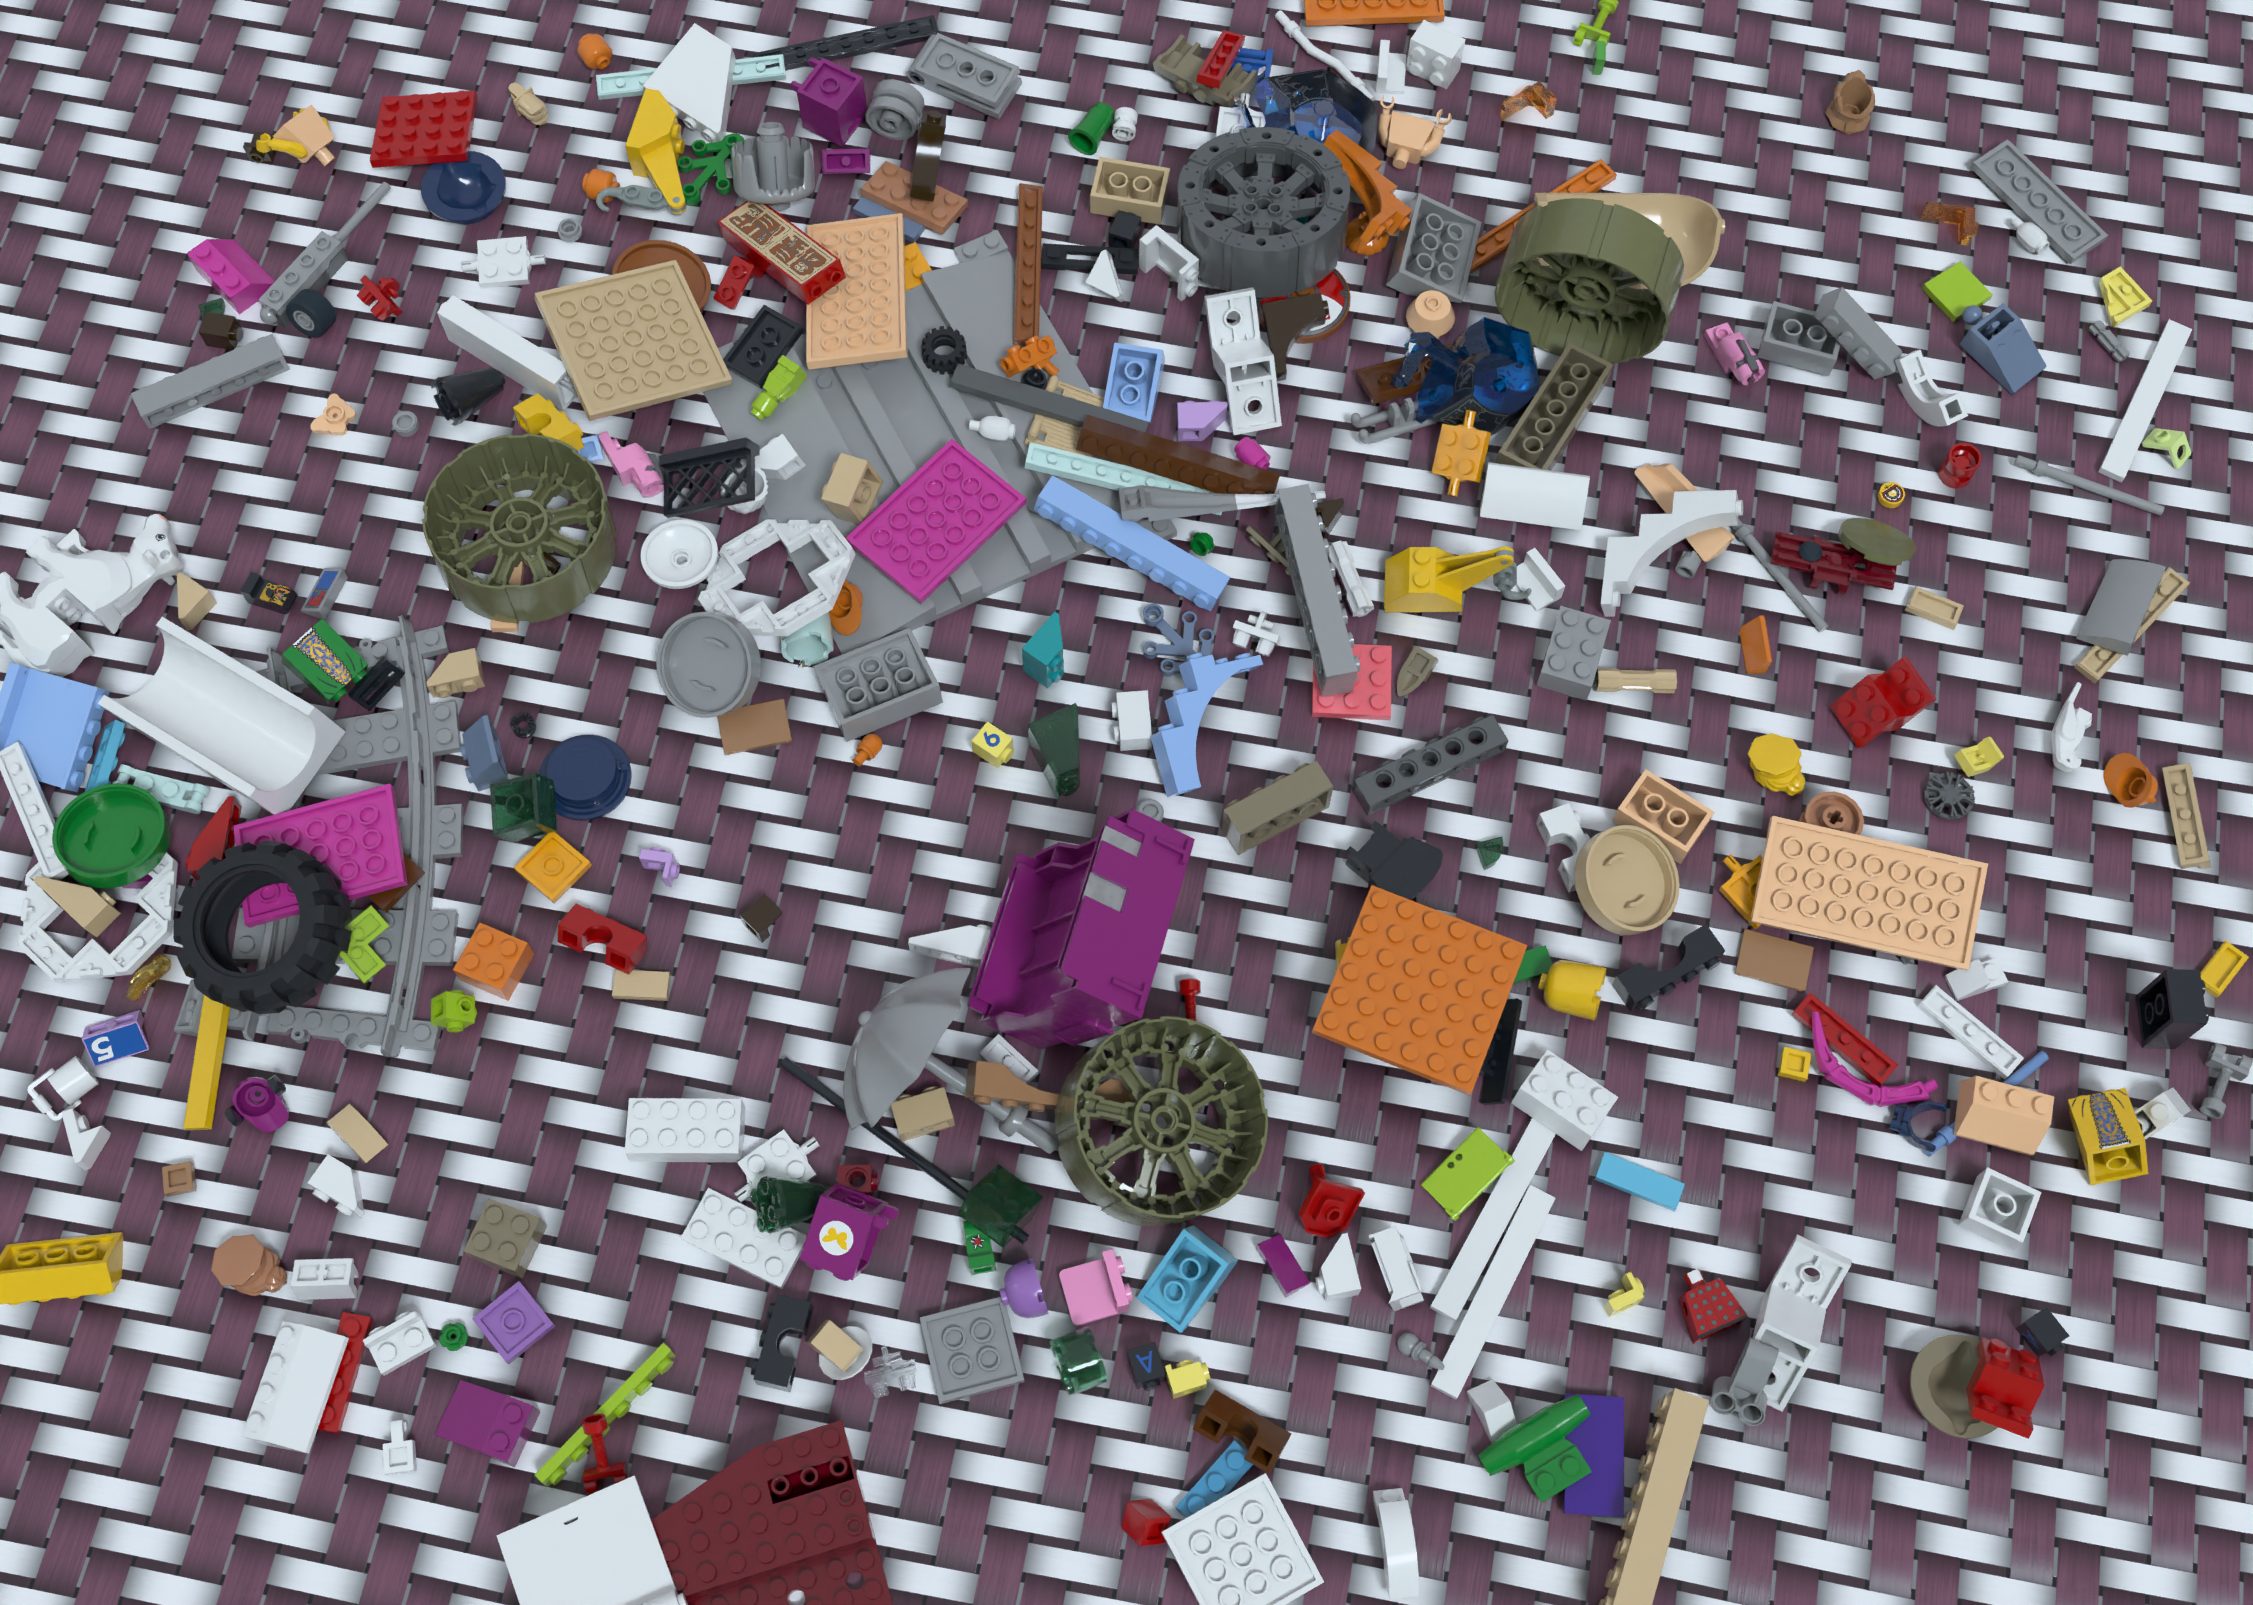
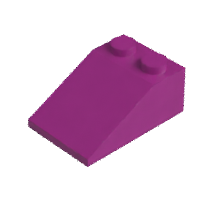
M460 1380L434 1435L515 1468L540 1411L534 1406L510 1396Z

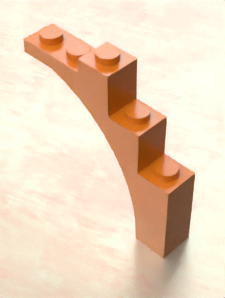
M1339 130L1332 132L1328 135L1323 145L1330 149L1341 161L1343 171H1346L1348 174L1350 185L1362 200L1368 213L1369 225L1360 239L1368 244L1375 238L1379 240L1384 232H1388L1392 236L1399 230L1403 232L1411 221L1408 217L1413 210L1393 194L1398 186L1378 171L1383 163Z

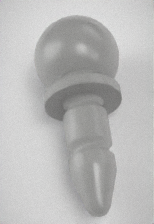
M1404 1333L1399 1337L1397 1347L1403 1355L1411 1356L1414 1361L1421 1359L1432 1368L1439 1370L1445 1368L1441 1360L1437 1356H1433L1426 1349V1343L1420 1342L1415 1334Z

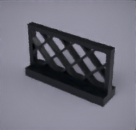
M745 437L659 456V465L664 468V516L670 518L754 501L755 456L760 455V446ZM746 459V467L740 474L735 468L741 460ZM720 464H725L727 468L718 478L713 472ZM698 469H704L705 473L698 482L691 478ZM733 471L738 477L729 488L724 482ZM673 474H683V478L675 487L673 485ZM711 476L716 482L707 492L702 487ZM690 481L695 486L685 496L681 490ZM744 481L747 484V494L738 496L735 491ZM723 486L727 492L720 500H716L713 496ZM699 491L704 493L705 496L699 504L691 502ZM679 495L684 500L678 508L672 509L673 501Z

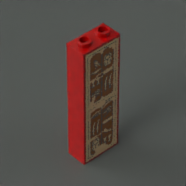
M746 201L717 222L725 241L807 305L846 278L839 258L767 204Z

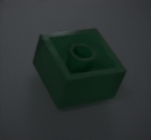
M532 773L490 785L493 836L513 843L557 831L554 780L538 773Z
M998 1164L968 1192L958 1215L1004 1248L1033 1219L1043 1196Z

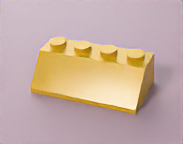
M123 1233L7 1244L0 1255V1304L17 1305L22 1302L37 1300L39 1302H46L56 1298L67 1297L74 1299L83 1295L96 1294L102 1296L114 1292L122 1277Z

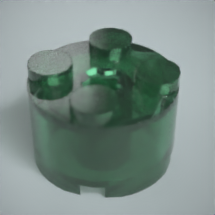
M1088 1326L1049 1341L1052 1354L1058 1362L1056 1366L1061 1382H1064L1069 1396L1107 1382V1374L1102 1357L1093 1343L1095 1339Z

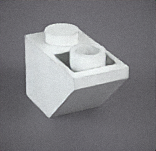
M784 434L771 439L766 446L760 449V455L755 456V467L760 468L764 471L766 478L786 480L806 466ZM746 460L742 462L743 466H746Z
M2173 1087L2134 1112L2146 1140L2191 1110Z
M328 1154L308 1181V1184L315 1189L312 1194L325 1203L329 1199L336 1202L335 1208L348 1217L354 1213L361 1218L364 1214L358 1174L349 1166Z

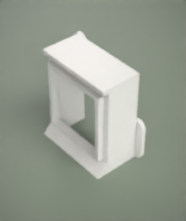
M1396 1226L1369 1235L1391 1295L1389 1304L1395 1312L1423 1302L1424 1299L1421 1294L1423 1290L1413 1266L1411 1255L1404 1237L1400 1236Z

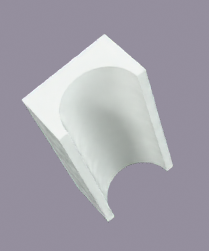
M161 617L156 626L160 629L164 638V654L153 678L133 695L117 699L103 695L98 704L133 729L271 814L275 815L289 811L345 734V731L316 707L164 617Z

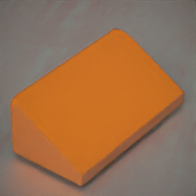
M1763 615L1746 623L1739 630L1747 674L1766 673L1772 663L1766 621Z

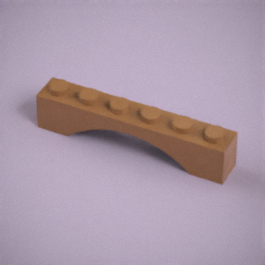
M978 1060L968 1064L965 1098L974 1099L975 1104L991 1105V1101L1001 1102V1107L1014 1109L1018 1108V1105L1028 1106V1111L1044 1112L1045 1108L1054 1109V1114L1056 1113L1059 1094L1041 1091L1026 1084L1004 1064ZM1108 1079L1102 1081L1095 1092V1095L1104 1097L1105 1100L1119 1103L1131 1102L1128 1097L1130 1093L1120 1080Z

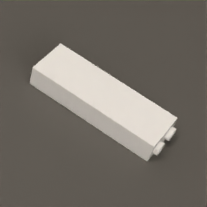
M454 295L440 306L437 314L448 340L499 370L535 394L539 393L546 400L550 399L556 407L563 411L578 396L563 362Z

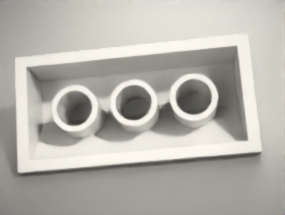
M282 1321L241 1437L262 1445L309 1454L349 1338L307 1325Z

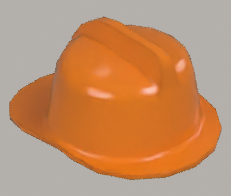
M846 579L835 605L829 613L836 631L842 635H851L859 628L862 620L863 595L857 585L848 582Z
M2121 753L2109 760L2104 770V782L2110 792L2123 806L2133 808L2157 801L2155 798L2158 790L2157 780L2136 756L2129 753Z

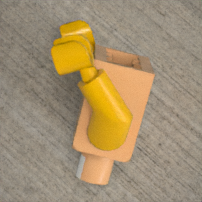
M312 105L306 109H300L299 113L293 112V118L274 134L272 140L270 135L264 133L260 136V140L256 141V149L259 152L267 153L271 149L285 152L296 157L302 163H306L313 157H316L326 167L335 159L333 154L326 148L334 140L328 120L320 117Z

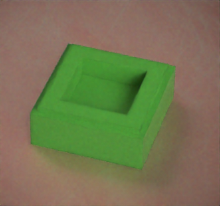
M1596 41L1593 52L1592 75H1601L1606 61L1605 41Z

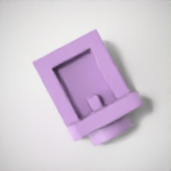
M652 847L650 850L641 849L639 859L643 868L663 871L662 878L665 885L672 887L673 879L678 878L680 864L677 863L674 854L657 847Z

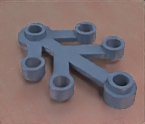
M1149 604L1144 608V622L1148 626L1156 627L1173 644H1157L1153 641L1145 643L1143 655L1147 659H1154L1158 655L1187 658V656L1196 654L1193 650L1194 627L1197 625V615L1194 612L1187 611L1182 615V625L1184 626L1182 638L1163 619L1164 611L1160 605ZM1151 615L1158 617L1155 620L1149 619ZM1190 617L1194 619V621L1189 623L1186 622L1185 619ZM1208 628L1201 630L1199 633L1203 657L1211 655V645L1214 642V632ZM1209 635L1211 639L1205 640L1202 636ZM1154 648L1155 652L1149 653L1147 649ZM1165 659L1160 664V672L1166 677H1170L1175 673H1181L1179 665L1182 663ZM1166 665H1170L1172 669L1165 670L1163 667Z

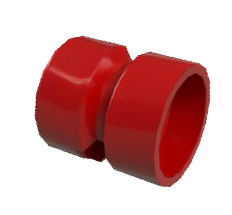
M1958 443L1954 445L1939 468L1938 474L1942 483L1953 489L1965 487L1981 464V453L1972 444Z

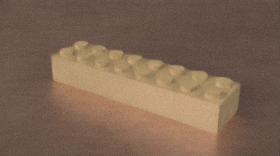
M1674 1388L1668 1395L1664 1394L1662 1400H1658L1654 1410V1416L1658 1417L1654 1428H1650L1646 1438V1444L1650 1445L1646 1456L1643 1455L1638 1466V1472L1642 1473L1638 1484L1635 1483L1633 1485L1629 1498L1630 1501H1633V1506L1630 1513H1625L1621 1529L1625 1530L1622 1541L1618 1540L1615 1546L1613 1558L1617 1559L1616 1565L1607 1574L1605 1587L1609 1588L1605 1600H1600L1599 1605H1652L1709 1400Z

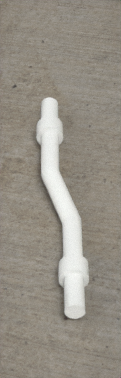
M1280 10L1275 14V18L1283 25L1284 31L1290 38L1294 37L1309 55L1335 68L1348 83L1358 88L1374 102L1375 98L1365 88V83L1359 77H1355L1339 59L1315 47L1300 31L1299 25L1295 21H1291L1283 11Z

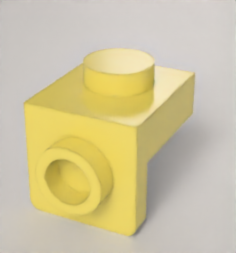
M1986 737L1975 746L1959 750L1954 757L1958 761L1960 768L1970 777L1989 771L2004 758V755L1993 739Z

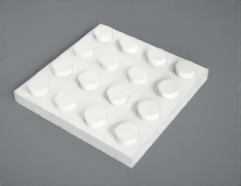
M1266 1473L1161 1532L1199 1605H1286L1324 1583Z

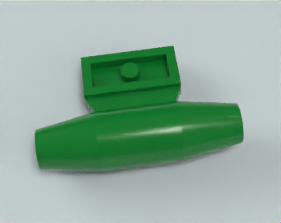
M1576 1394L1542 1408L1508 1429L1484 1449L1478 1457L1490 1476L1524 1463L1525 1477L1540 1502L1543 1503L1592 1473L1576 1445L1565 1439L1591 1413L1579 1394Z

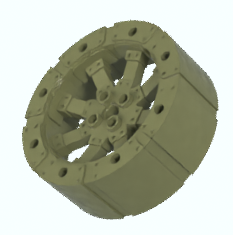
M1571 198L1548 202L1547 206L1541 207L1539 205L1531 209L1515 225L1494 291L1495 302L1506 323L1513 327L1518 335L1531 343L1530 333L1533 345L1544 351L1561 356L1570 342L1612 364L1628 362L1630 359H1638L1651 353L1663 342L1684 276L1683 257L1671 237L1667 238L1663 234L1664 230L1659 225L1636 211L1614 204V206L1606 205L1604 201L1594 199ZM1537 257L1542 258L1552 268L1542 266L1537 261ZM1643 284L1648 289L1638 290L1628 286Z
M509 434L490 438L459 453L457 458L451 463L448 462L432 482L424 501L423 532L445 585L457 600L460 599L467 609L490 620L517 624L519 621L535 623L563 615L585 602L584 598L590 593L594 594L609 574L615 559L617 531L598 472L586 457H582L575 448L551 437L536 434L515 436ZM498 484H505V486L497 488ZM535 490L527 498H515L514 492ZM558 495L574 502L571 506L557 509H547L546 507L551 499ZM499 499L501 504L494 511H481L484 506ZM577 523L579 525L587 524L589 531L585 542L574 541L558 532L561 530L560 527ZM472 528L486 530L487 533L482 538L468 546L466 544L461 547L467 530ZM543 552L559 553L570 558L571 563L567 565L566 569L553 576L546 567ZM490 554L492 556L497 555L498 559L493 572L489 574L486 581L473 575L471 569L476 566V562ZM523 560L526 566L531 569L534 583L510 585L509 580L514 567H518Z
M1160 1016L1157 1019L1149 1020L1147 1018L1126 1025L1087 1051L1077 1061L1076 1068L1068 1074L1063 1083L1055 1113V1135H1058L1060 1146L1057 1148L1063 1166L1073 1184L1090 1203L1095 1202L1102 1208V1212L1120 1221L1138 1226L1161 1227L1172 1222L1173 1225L1210 1212L1230 1201L1248 1183L1247 1179L1256 1171L1262 1158L1268 1132V1112L1265 1109L1263 1100L1265 1095L1260 1080L1246 1056L1232 1041L1228 1042L1221 1036L1220 1032L1200 1022L1181 1017ZM1165 1041H1169L1172 1044L1173 1048L1171 1051H1167L1169 1046L1164 1043ZM1103 1050H1110L1112 1057L1107 1059ZM1142 1055L1158 1058V1065H1160L1159 1076L1154 1088L1149 1082H1145L1134 1067L1136 1066L1133 1061L1134 1058ZM1181 1066L1191 1070L1201 1082L1198 1086L1199 1088L1190 1094L1183 1095L1179 1093L1177 1080ZM1109 1072L1115 1078L1118 1077L1130 1093L1128 1097L1131 1102L1119 1103L1105 1100L1104 1097L1095 1095L1100 1085L1098 1083L1099 1080L1104 1078ZM1220 1080L1223 1083L1221 1090L1215 1088V1081ZM1143 1102H1147L1150 1105L1149 1112L1143 1110ZM1213 1102L1219 1115V1128L1213 1129L1201 1125V1122L1195 1118L1198 1108L1206 1103ZM1157 1115L1164 1118L1166 1122L1165 1129L1157 1125ZM1102 1118L1117 1121L1118 1125L1127 1128L1119 1135L1118 1139L1096 1149L1092 1137L1089 1138L1088 1133L1090 1119ZM1164 1137L1170 1138V1146L1164 1145ZM1197 1143L1209 1147L1210 1151L1215 1152L1210 1169L1203 1175L1200 1170L1197 1171L1189 1154L1188 1144ZM1227 1143H1231L1234 1146L1233 1153L1230 1148H1226ZM1139 1149V1161H1141L1136 1180L1133 1181L1131 1187L1124 1183L1120 1184L1115 1180L1116 1177L1108 1168L1115 1163V1160L1126 1153H1132ZM1164 1159L1169 1164L1172 1163L1180 1179L1179 1185L1181 1188V1192L1174 1193L1168 1197L1167 1194H1155L1156 1178L1159 1167L1163 1164ZM1195 1195H1197L1200 1198V1203L1198 1205H1196L1192 1200L1195 1197Z

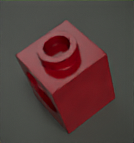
M871 1164L837 1165V1183L872 1197L874 1190L879 1189L878 1173H874ZM857 1177H862L866 1180L861 1187L855 1188L851 1186V1182Z

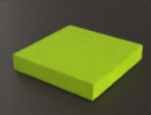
M1961 261L1929 280L1922 287V290L1953 322L1962 318V313L1966 307L1970 305L1979 307L1993 296Z

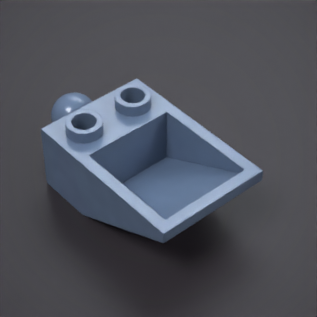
M2004 303L1984 319L1982 318V310L1978 306L1970 305L1966 307L1962 313L1963 321L1968 325L1975 326L1969 330L1959 345L2011 395L2015 394L2047 367L2022 320Z

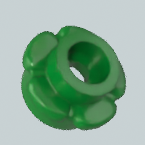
M1196 532L1193 535L1190 546L1196 554L1205 556L1214 550V541L1208 533Z
M458 1322L445 1325L441 1330L442 1335L439 1337L441 1346L447 1347L449 1351L461 1349L468 1341L466 1327ZM452 1334H456L455 1339H451Z

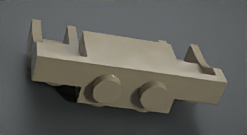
M1182 34L1166 52L1160 54L1153 62L1155 72L1174 81L1177 90L1182 93L1187 92L1202 103L1207 102L1211 105L1218 103L1224 107L1233 108L1239 100L1240 94L1245 93L1244 97L1246 98V93L1249 94L1259 81L1257 71L1252 70L1249 74L1243 71L1241 63H1237L1229 75H1226L1219 89L1208 88L1203 84L1196 83L1197 74L1205 60L1199 58L1202 53L1200 43L1196 42L1192 46L1186 42V38Z

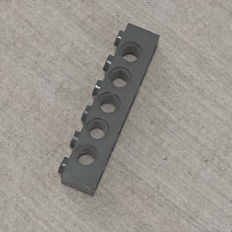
M1493 715L1487 718L1479 717L1466 728H1456L1440 740L1438 738L1430 740L1423 748L1417 751L1415 749L1407 751L1400 759L1395 761L1388 760L1372 772L1364 771L1360 773L1354 780L1352 791L1366 815L1369 816L1504 752L1509 740ZM1476 739L1480 744H1473L1469 740ZM1446 750H1454L1458 754L1450 755ZM1429 760L1432 761L1435 765L1427 766L1423 763V761ZM1407 771L1412 776L1404 777L1400 774V772ZM1384 782L1388 784L1389 787L1381 788L1377 785V783Z

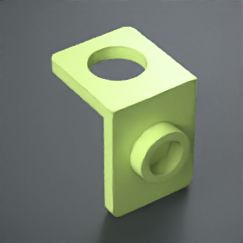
M2155 428L2142 442L2143 447L2168 450L2173 466L2176 469H2179L2191 455V449L2183 431ZM2182 445L2183 453L2182 456L2178 459L2177 452L2179 447Z

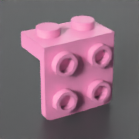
M1113 1249L1103 1251L1102 1259L1067 1268L1059 1273L1070 1317L1075 1326L1129 1311V1301L1133 1300L1129 1283L1123 1284L1121 1274L1125 1273L1121 1256L1115 1257Z

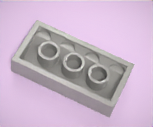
M2112 560L2076 639L2128 656L2162 581L2166 567L2139 560Z

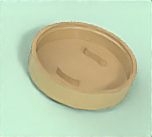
M1632 825L1615 826L1590 838L1578 854L1574 873L1576 891L1585 911L1602 928L1619 935H1636L1660 926L1674 911L1679 896L1678 870L1669 850L1649 831Z

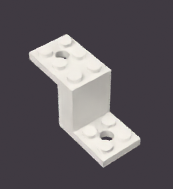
M1254 288L1204 296L1213 368L1226 385L1232 434L1238 435L1282 426L1274 354L1260 338ZM1230 312H1238L1239 317L1234 323L1226 321V317ZM1251 401H1260V406L1256 411L1248 410V404Z
M1799 1235L1795 1237L1761 1299L1753 1339L1779 1348L1778 1356L1772 1369L1775 1377L1768 1378L1763 1391L1767 1396V1405L1782 1412L1819 1349L1826 1309L1851 1267L1852 1262L1851 1259ZM1815 1268L1820 1274L1810 1276L1804 1272V1269Z

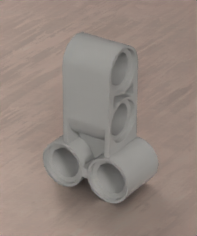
M1749 1337L1732 1376H1722L1713 1382L1710 1401L1713 1410L1723 1415L1737 1411L1739 1412V1418L1746 1425L1758 1426L1762 1424L1765 1420L1767 1396L1763 1389L1775 1365L1779 1348Z

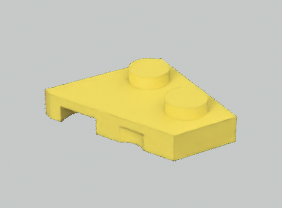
M2121 266L2103 276L2099 281L2106 310L2113 328L2146 309L2152 303L2150 297Z

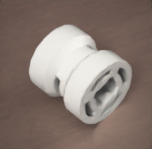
M1121 107L1115 111V123L1112 130L1113 137L1120 141L1134 139L1136 133L1135 125L1138 119V114L1134 109Z

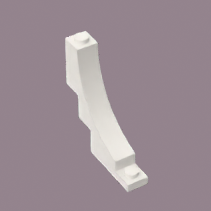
M1737 490L1675 491L1672 514H1641L1639 536L1608 537L1601 595V607L1604 616L1615 617L1616 607H1620V594H1631L1647 567L1672 545L1702 531L1725 526H1738V516L1743 515V500L1738 499Z

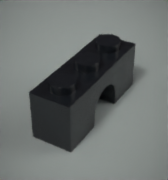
M777 1294L775 1302L771 1301L767 1313V1318L770 1319L767 1330L763 1329L759 1341V1347H762L759 1358L754 1359L751 1368V1375L754 1376L753 1380L757 1385L791 1392L798 1363L795 1358L786 1357L780 1353V1344L790 1334L807 1335L814 1310L811 1302Z

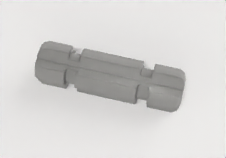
M2095 321L2089 327V331L2094 336H2098L2097 340L2109 353H2113L2112 357L2117 362L2124 361L2130 355L2125 347H2121L2122 343L2110 330H2106V326L2102 321Z

